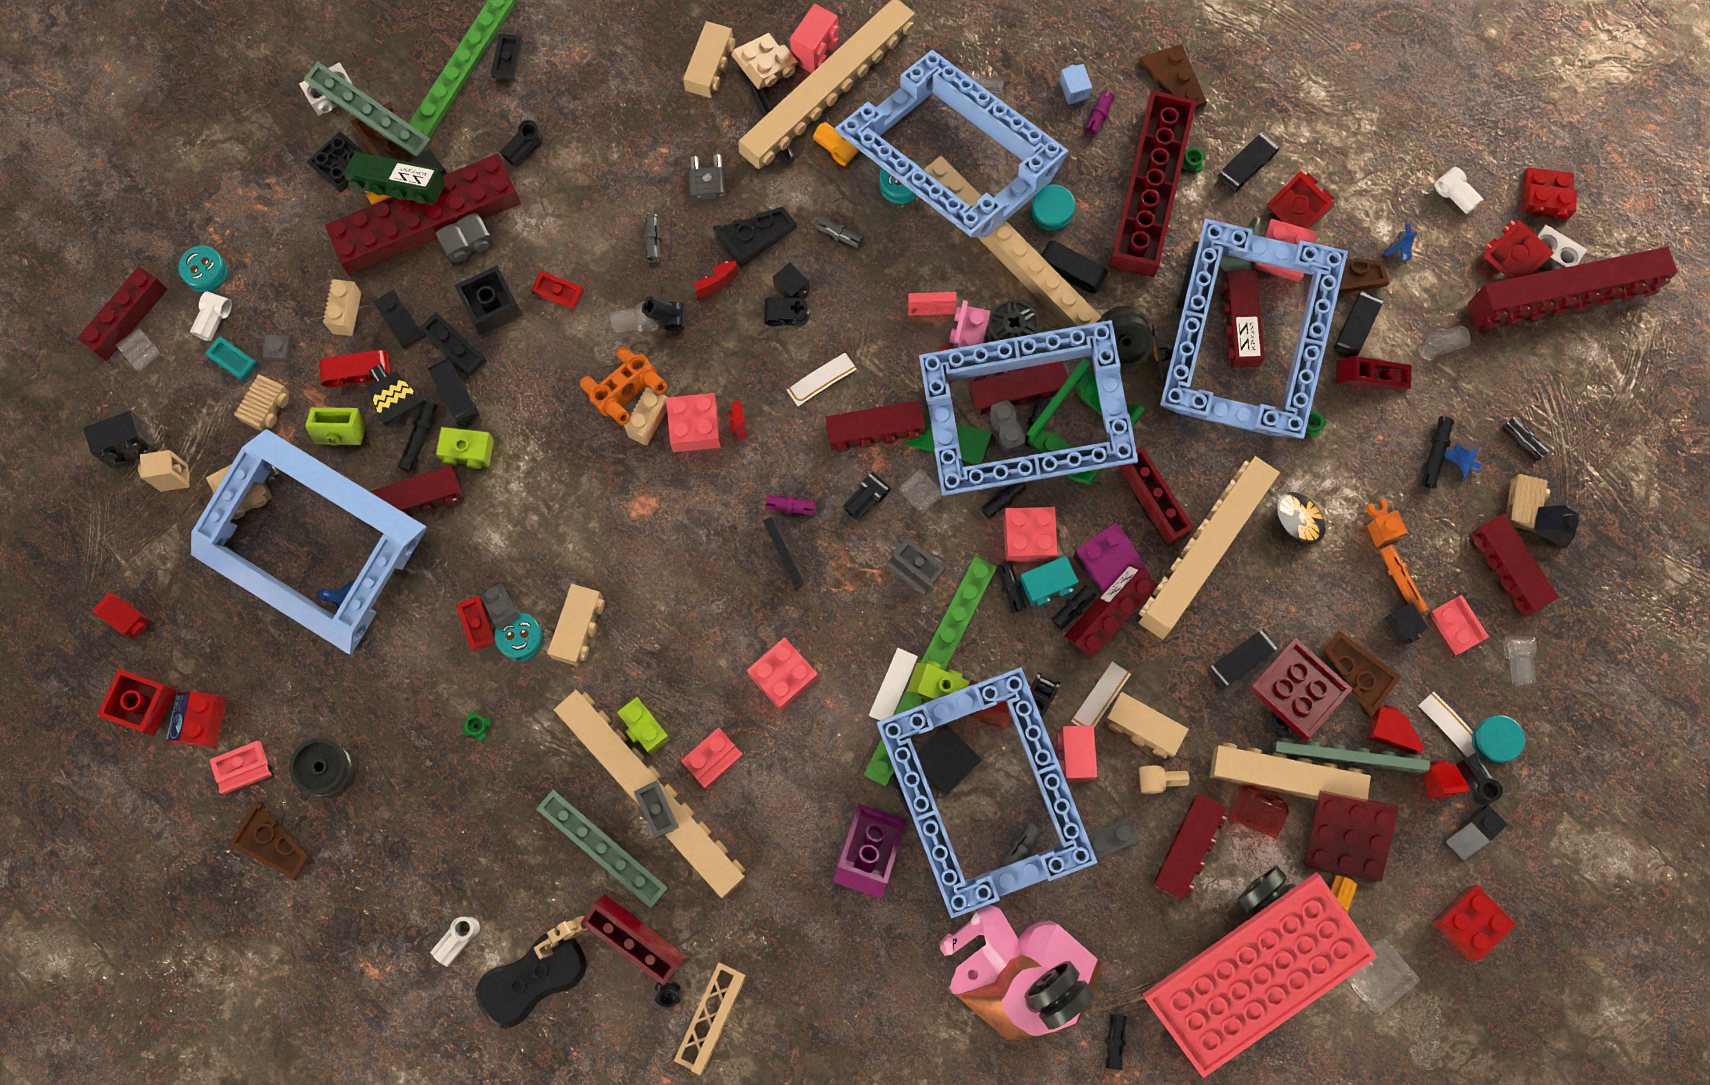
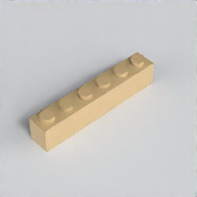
M1222 743L1221 746L1218 745L1213 750L1209 778L1318 800L1320 790L1368 800L1371 776L1363 774L1361 769L1347 768V771L1337 769L1338 765L1331 763H1322V766L1312 764V760L1306 758H1297V761L1287 759V755L1281 753H1272V756L1262 754L1260 749L1247 748L1245 751L1237 749L1235 744Z

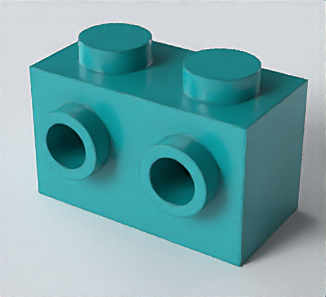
M1067 556L1023 573L1019 578L1030 606L1038 604L1039 607L1052 602L1051 598L1060 595L1062 598L1074 593V589L1079 583Z

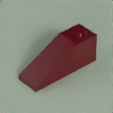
M1359 356L1336 360V384L1353 387L1411 389L1412 365Z

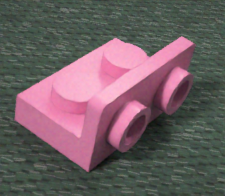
M963 300L962 308L957 307L954 321H958L957 329L952 328L949 341L953 343L954 349L983 344L990 316L989 310L968 306V301Z

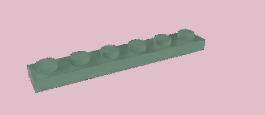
M317 61L304 77V81L414 158L424 153L432 143L431 139L320 62Z
M1280 738L1279 742L1277 741L1271 745L1270 755L1272 753H1281L1291 758H1306L1315 761L1418 774L1430 771V761L1421 760L1422 756L1415 754L1397 757L1396 753L1391 751H1381L1380 754H1374L1367 748H1355V751L1345 750V746L1330 745V748L1320 747L1318 742L1307 741L1304 742V745L1294 744L1295 740Z
M552 790L536 808V810L651 909L669 889L555 790Z

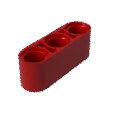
M374 350L323 358L319 361L321 385L324 387H339L373 382L374 379L368 371L379 364L390 375L388 352Z

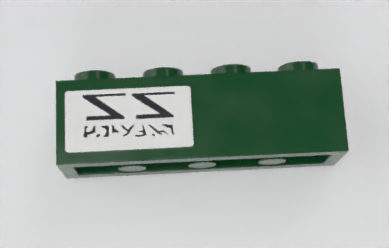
M354 152L343 172L350 187L356 191H367L376 195L392 196L399 200L406 199L419 204L435 205L446 184L439 168L360 152Z

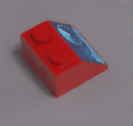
M192 691L177 692L165 742L216 749L226 699L215 694Z

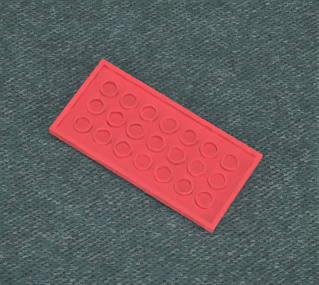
M1316 872L1142 995L1204 1078L1377 958V956L1322 877Z

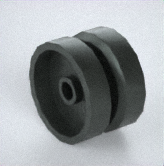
M1129 305L1117 306L1109 309L1101 316L1099 322L1112 320L1120 368L1136 366L1149 357L1153 349L1154 338L1145 314L1138 308Z
M314 738L304 742L295 750L290 759L289 773L292 782L298 789L316 797L331 798L340 795L350 786L354 778L355 763L353 756L346 748L328 739Z
M1275 866L1254 880L1236 899L1235 903L1243 913H1249L1260 906L1253 913L1252 918L1296 886L1288 884L1278 890L1286 881L1287 876L1278 866Z
M1071 961L1060 963L1047 971L1030 986L1024 996L1034 1010L1041 1009L1039 1017L1049 1030L1058 1028L1072 1020L1091 1002L1095 994L1085 980L1077 981L1080 973Z

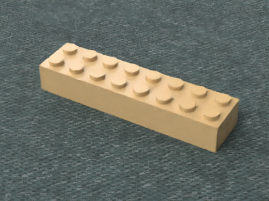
M1256 456L1250 463L1248 461L1244 462L1179 555L1183 559L1178 557L1166 575L1170 578H1163L1152 594L1156 598L1151 596L1139 612V615L1142 616L1138 622L1140 625L1162 640L1167 636L1280 473Z

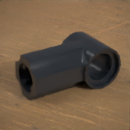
M532 120L521 122L518 126L517 134L500 151L501 156L512 166L516 167L532 149L538 148L542 144L543 136L538 125ZM535 132L534 135L526 137L527 134Z
M654 296L646 298L644 304H642V313L646 317L664 324V329L667 331L678 332L685 329V305L683 303L666 302Z
M871 472L859 486L860 489L843 505V509L848 515L857 521L875 503L879 504L891 490V487L874 472Z
M1475 753L1456 764L1465 781L1472 789L1473 797L1478 803L1488 805L1497 801L1502 796L1503 787L1501 783L1492 778ZM1483 786H1487L1492 790V798L1484 794Z

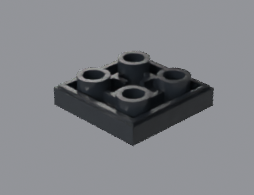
M339 131L307 163L337 191L342 193L349 186L343 172L354 152H365Z
M947 724L917 752L925 776L945 796L982 761Z

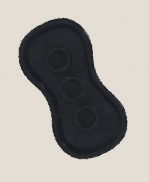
M545 933L535 941L530 950L521 959L514 963L491 969L484 974L476 988V999L486 1019L494 1026L500 1028L516 1026L529 1015L540 1000L551 994L563 992L576 986L585 974L586 959L583 950L574 938L565 941L562 938L558 941L559 945L551 949L554 953L553 955L539 959L534 947L549 938L548 934Z

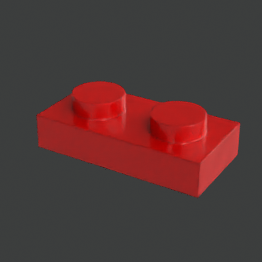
M540 270L531 288V293L575 311L584 293V288Z
M741 400L731 402L732 410L728 411L732 433L737 432L738 440L748 439Z
M477 596L456 604L471 650L474 652L495 644V635L481 597Z

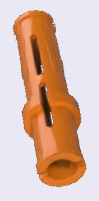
M1391 544L1379 550L1378 552L1389 569L1387 571L1389 576H1393L1408 604L1413 602L1420 614L1429 610L1406 570V563L1401 561L1394 545Z

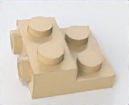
M769 33L734 49L731 55L758 90L765 86H772L783 77H790L795 72L798 62L785 45L779 47Z
M231 465L206 477L213 493L216 492ZM265 481L263 484L258 482L252 484L232 519L242 517L246 511L252 508H259L265 505L267 500L273 498Z

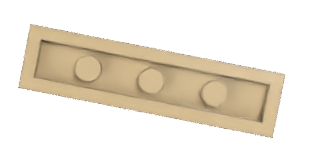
M718 962L674 1059L675 1062L699 1075L704 1073L747 975ZM721 970H724L734 976L729 987L720 990L717 979ZM715 985L717 992L711 994L713 987ZM719 994L721 1000L719 1010L709 1015L706 1006L708 998ZM704 1009L706 1016L700 1018ZM707 1019L710 1025L709 1032L706 1037L698 1039L695 1027L698 1022ZM693 1034L695 1041L689 1043V1040ZM704 1041L701 1047L699 1042ZM696 1044L699 1054L693 1064L683 1059L682 1056L686 1047Z

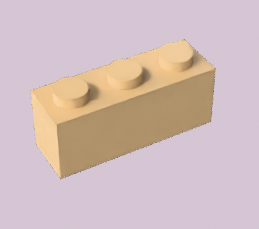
M706 21L683 78L685 91L711 98L714 90H718L720 85L719 76L721 71L726 70L728 64V53L732 52L735 47L736 40L733 38L732 28Z
M571 584L547 653L552 659L579 667L581 661L586 660L589 652V647L587 646L589 638L594 637L597 623H595L597 614L602 613L605 605V600H603V596L599 591Z
M1123 692L1116 698L1104 721L1109 724L1108 728L1118 734L1123 732L1131 736L1130 740L1142 747L1144 745L1154 749L1152 752L1163 759L1167 757L1171 759L1176 755L1189 730Z

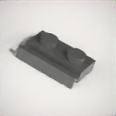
M910 538L903 542L892 558L885 564L888 569L922 596L926 594L946 570L943 564Z

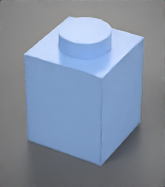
M1084 64L1070 65L1063 69L1059 82L1068 105L1090 99L1092 85Z

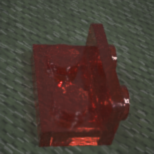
M1240 785L1238 795L1228 818L1277 839L1289 814V809L1285 803L1286 801L1279 796L1271 795L1269 797L1262 794L1261 790L1255 786L1247 785L1245 787Z

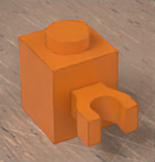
M1385 499L1378 502L1380 511L1374 509L1372 503L1365 507L1368 514L1374 518L1367 525V528L1376 548L1398 541L1408 533L1398 510L1391 513L1387 512L1388 505Z

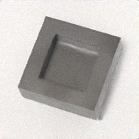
M266 335L262 357L265 360L289 361L292 338L283 335Z

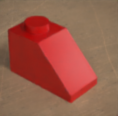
M111 592L92 610L93 613L121 634L131 639L140 636L150 623V620L130 602Z
M1384 705V707L1381 706L1377 709L1372 717L1366 739L1409 754L1417 755L1423 752L1424 746L1405 714L1399 713L1398 708Z
M1446 760L1430 762V771L1423 773L1427 799L1454 797L1469 792V786L1456 764H1446Z

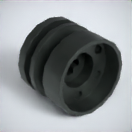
M1010 300L1001 303L993 310L989 318L986 342L1038 334L1039 319L1037 313L1030 305L1022 301Z

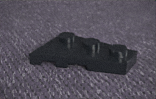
M779 207L756 214L755 217L749 219L735 220L732 224L714 226L713 231L738 264L742 265L796 229L797 223L784 207Z

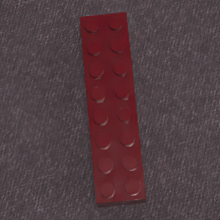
M1151 90L1109 263L1110 268L1155 278L1161 260L1197 100Z
M499 153L443 175L446 184L435 205L419 204L411 200H399L395 197H390L325 224L340 264L347 274L352 275L438 239L437 231L447 225L457 223L470 214L478 212L483 220L521 204Z
M1668 246L1487 283L1481 287L1468 303L1476 328L1486 327V329H1492L1501 323L1509 322V324H1516L1530 317L1532 320H1536L1549 313L1560 315L1566 313L1569 309L1577 308V310H1584L1593 304L1599 303L1600 306H1604L1618 299L1628 301L1637 297V295L1652 296L1657 294L1662 286L1670 283V279L1678 271Z

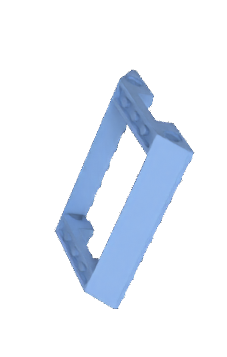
M931 50L900 75V88L880 105L875 107L869 102L865 103L835 128L838 134L970 237L989 236L1048 185L1069 151L934 50ZM932 93L1023 161L1019 164L1018 177L994 198L986 192L971 209L968 204L880 137Z
M1205 219L1160 406L1181 415L1266 435L1304 439L1348 251L1302 240L1297 244L1252 235L1253 229ZM1222 254L1312 275L1281 411L1275 410L1276 407L1261 404L1254 406L1213 396V392L1188 389L1191 384Z
M1112 320L919 355L942 496L1138 462L1130 415L1127 413L1121 381L1120 362ZM1081 357H1092L1107 442L963 467L949 381Z
M266 429L241 448L191 533V555L349 655H352L377 613L371 608L395 568L401 570L404 568L428 527ZM271 465L384 533L335 615L223 546L226 540L231 538L238 526L231 522V519L254 482L264 483L270 473L269 468Z
M1022 667L877 722L951 919L999 901V897L1045 879L1051 881L1097 863ZM1005 700L1061 844L1007 866H1002L965 880L910 736L934 729V727L981 709H987Z

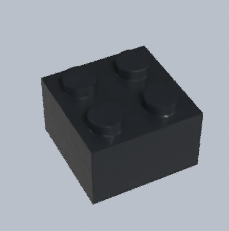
M498 265L454 285L479 335L522 316Z
M131 410L83 428L91 454L111 468H120L125 466L127 462L140 459V454L158 451L150 426Z

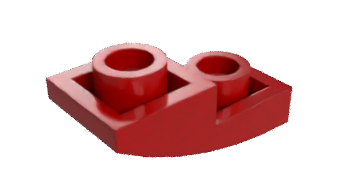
M736 261L721 262L716 267H713L715 276H704L698 279V281L693 282L697 299L710 296L733 281L738 275Z

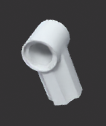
M1451 168L1434 183L1436 191L1445 198L1450 197L1466 214L1473 211L1483 201V198L1467 183V177L1460 168Z
M208 291L205 292L200 298V312L190 332L202 340L211 341L221 319H225L231 311V300Z
M473 917L456 918L448 932L430 952L439 963L449 967L470 940L478 935L480 925L477 919ZM465 921L470 926V931L466 936L460 930L462 923Z

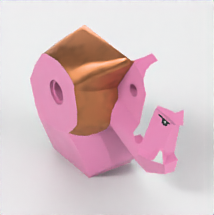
M993 904L975 909V914L970 921L953 934L947 933L939 943L940 950L946 956L952 955L979 934L985 936L986 945L956 968L949 988L953 994L1006 1040H1021L1053 1034L1077 1025L1088 1005L1072 1020L1058 1028L1049 1030L1039 1017L1041 1009L1034 1010L1025 999V993L1043 974L1065 961H1071L1080 973L1077 981L1085 980L1095 992L1103 967L1102 963L1060 925L1050 920L1037 922L1029 926L1017 938L1001 909Z

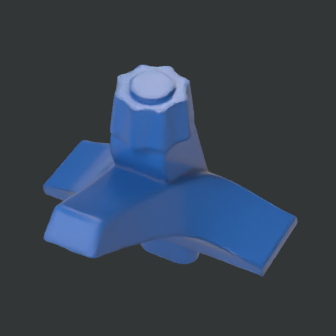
M1410 223L1405 224L1406 231L1400 232L1398 241L1382 253L1384 256L1387 257L1401 248V260L1412 258L1411 248L1417 232L1411 229Z
M1456 444L1454 450H1446L1444 458L1460 466L1462 482H1465L1470 469L1479 472L1482 463L1474 461L1479 450L1478 446L1468 451L1460 444Z
M348 581L340 589H320L318 596L320 600H329L339 609L354 582Z

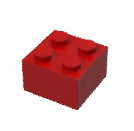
M118 669L96 716L155 737L176 690Z
M1479 885L1466 887L1432 921L1469 961L1482 960L1516 925Z

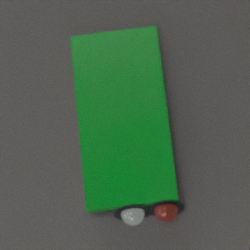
M923 414L926 434L921 435V438L915 440L907 439L906 446L935 453L930 416ZM956 423L962 461L975 465L982 464L984 456L986 458L992 454V450L989 447L996 442L995 436L991 432Z

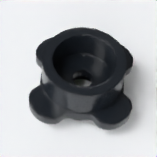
M1271 710V716L1265 721V727L1278 733L1280 736H1286L1289 733V726ZM1278 719L1282 721L1281 724L1277 722Z
M659 982L656 983L655 990L657 991V996L655 997V1002L667 1008L678 1004L681 1001V997L678 995L681 985L678 982L666 983L664 986Z

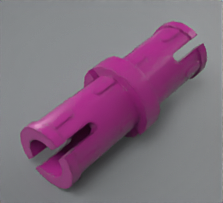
M1103 90L1096 106L1092 107L1091 116L1083 129L1086 134L1089 135L1092 130L1091 136H1097L1102 122L1107 119L1108 110L1115 99V95L1111 91L1106 96L1108 90Z
M767 494L765 510L785 511L789 515L792 512L813 516L815 500L793 498V495L782 497Z

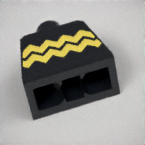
M381 364L368 371L376 383L368 387L367 390L383 425L423 402L419 394L398 371L388 375Z

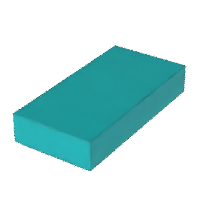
M221 336L217 338L205 353L208 358L242 382L258 366L255 360Z

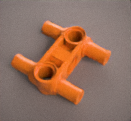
M622 346L617 350L616 356L624 363L600 384H597L590 376L584 377L580 381V387L589 395L590 402L597 407L603 416H611L620 425H625L630 420V414L623 408L625 404L647 386L657 394H662L666 391L667 384L657 375L656 368L649 363L645 355H635L626 346Z

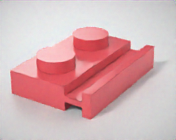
M956 292L908 293V316L955 314Z
M1462 595L1429 613L1455 655L1462 653L1489 637Z
M718 727L683 758L681 762L706 789L736 763L743 754Z
M255 741L210 759L215 780L219 785V792L222 795L272 776L271 772H269L268 762L260 741Z

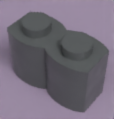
M478 212L470 214L457 223L447 225L436 232L451 262L464 261L472 252L484 251L493 243Z
M1008 400L991 405L989 423L993 432L998 436L997 442L1001 453L1006 458L1021 453L1025 444V434L1022 427L1016 422V411L1013 405Z

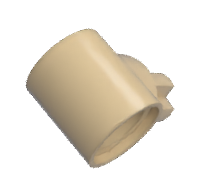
M1162 766L1139 767L1141 794L1163 793L1166 787L1189 785V774L1187 771L1165 772Z

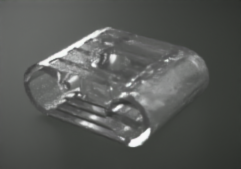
M139 327L116 344L117 348L138 372L162 355Z
M920 468L897 486L901 494L921 515L944 497L942 496L941 489Z

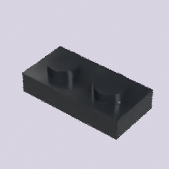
M499 33L491 70L492 78L515 81L523 44L522 36Z

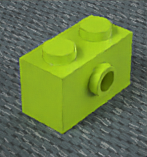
M311 407L305 427L314 444L334 446L361 445L366 424L358 408Z
M441 427L436 455L447 466L465 464L473 469H481V466L489 467L494 439L489 432Z
M927 660L926 663H916L907 691L932 701L966 688L970 682L961 678L963 674L950 669L946 672L940 669V664Z
M638 697L617 712L629 727L625 731L634 743L639 740L651 756L671 741Z

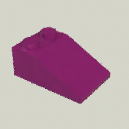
M1114 523L1076 549L1073 556L1101 595L1129 564L1142 568L1150 576L1133 544L1117 523Z
M858 803L832 882L881 898L888 883L906 820Z

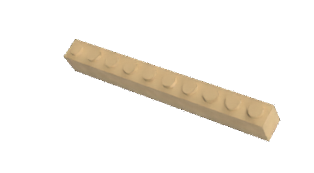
M891 0L739 140V153L757 169L770 164L775 155L780 150H785L796 135H801L812 120L816 121L827 106H832L843 91L847 92L858 77L862 78L873 63H878L889 48L893 49L904 34L908 35L913 30L915 13L900 0Z
M939 156L924 169L931 177L968 204L970 209L982 197L942 156ZM1007 221L1002 223L989 236L977 237L1066 328L1099 322L1101 316Z
M575 690L554 711L639 805L633 791L656 780L658 781L661 775L652 765L647 768L641 762L645 757L635 746L630 749L624 743L628 739L619 729L613 731L608 725L611 722L609 717L602 710L599 713L595 711L592 707L595 702L586 692L581 695ZM659 782L679 826L678 829L665 836L724 900L746 879L742 874L745 869L736 859L732 862L725 855L728 850L719 840L714 843L708 835L711 831L702 821L697 824L691 816L695 813L685 802L680 805L675 800L678 794L669 784L663 786Z

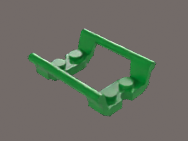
M1081 360L1028 430L1027 435L1029 439L1027 442L1039 454L1073 448L1055 433H1047L1044 430L1050 417L1073 387L1078 390L1081 400L1102 416L1096 378L1088 371L1090 367L1088 360ZM1126 403L1127 413L1130 415L1133 428L1144 413L1145 408L1141 405H1128ZM1102 469L1065 476L1075 482H1084L1090 485Z

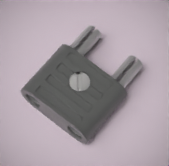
M718 154L719 167H717V156L714 155V167L699 168V159L695 156L696 169L694 167V157H691V170L689 171L690 198L692 200H706L726 197L725 168L722 167L721 155Z

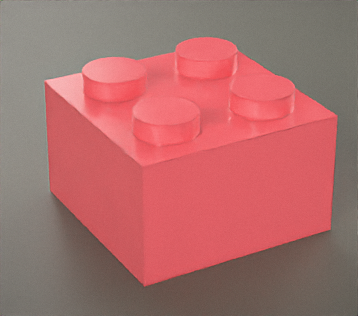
M815 3L790 37L791 53L798 61L796 65L810 73H813L828 59L830 52H834L840 42V39H838V16Z
M1271 219L1266 225L1263 237L1297 244L1300 240L1314 243L1317 232ZM1255 262L1253 267L1255 270L1299 282L1304 276V273L1258 262Z
M715 393L666 398L670 445L673 452L721 448Z
M1055 507L1006 508L1003 516L1006 562L1031 563L1054 561L1058 555Z
M785 637L747 670L749 677L781 712L818 680V673Z
M1094 725L1063 726L1059 733L1056 734V737H1054V752H1059L1058 762L1066 783L1081 784L1093 782L1097 778Z

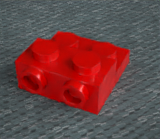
M1528 167L1524 174L1522 213L1531 214L1535 217L1550 216L1558 220L1569 219L1576 212L1577 190L1574 189L1575 173Z
M1300 171L1266 206L1282 222L1309 229L1334 207V202L1332 201L1334 197L1325 188L1321 191L1316 186L1317 180L1310 173L1305 175Z
M1512 220L1502 230L1505 234L1499 240L1493 238L1484 247L1487 252L1483 256L1508 279L1533 274L1555 252L1521 220L1516 223Z

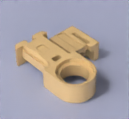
M584 916L577 917L569 922L564 921L548 931L549 938L534 947L539 959L553 955L554 953L551 949L559 945L558 941L562 938L564 941L585 932L588 928L581 924Z

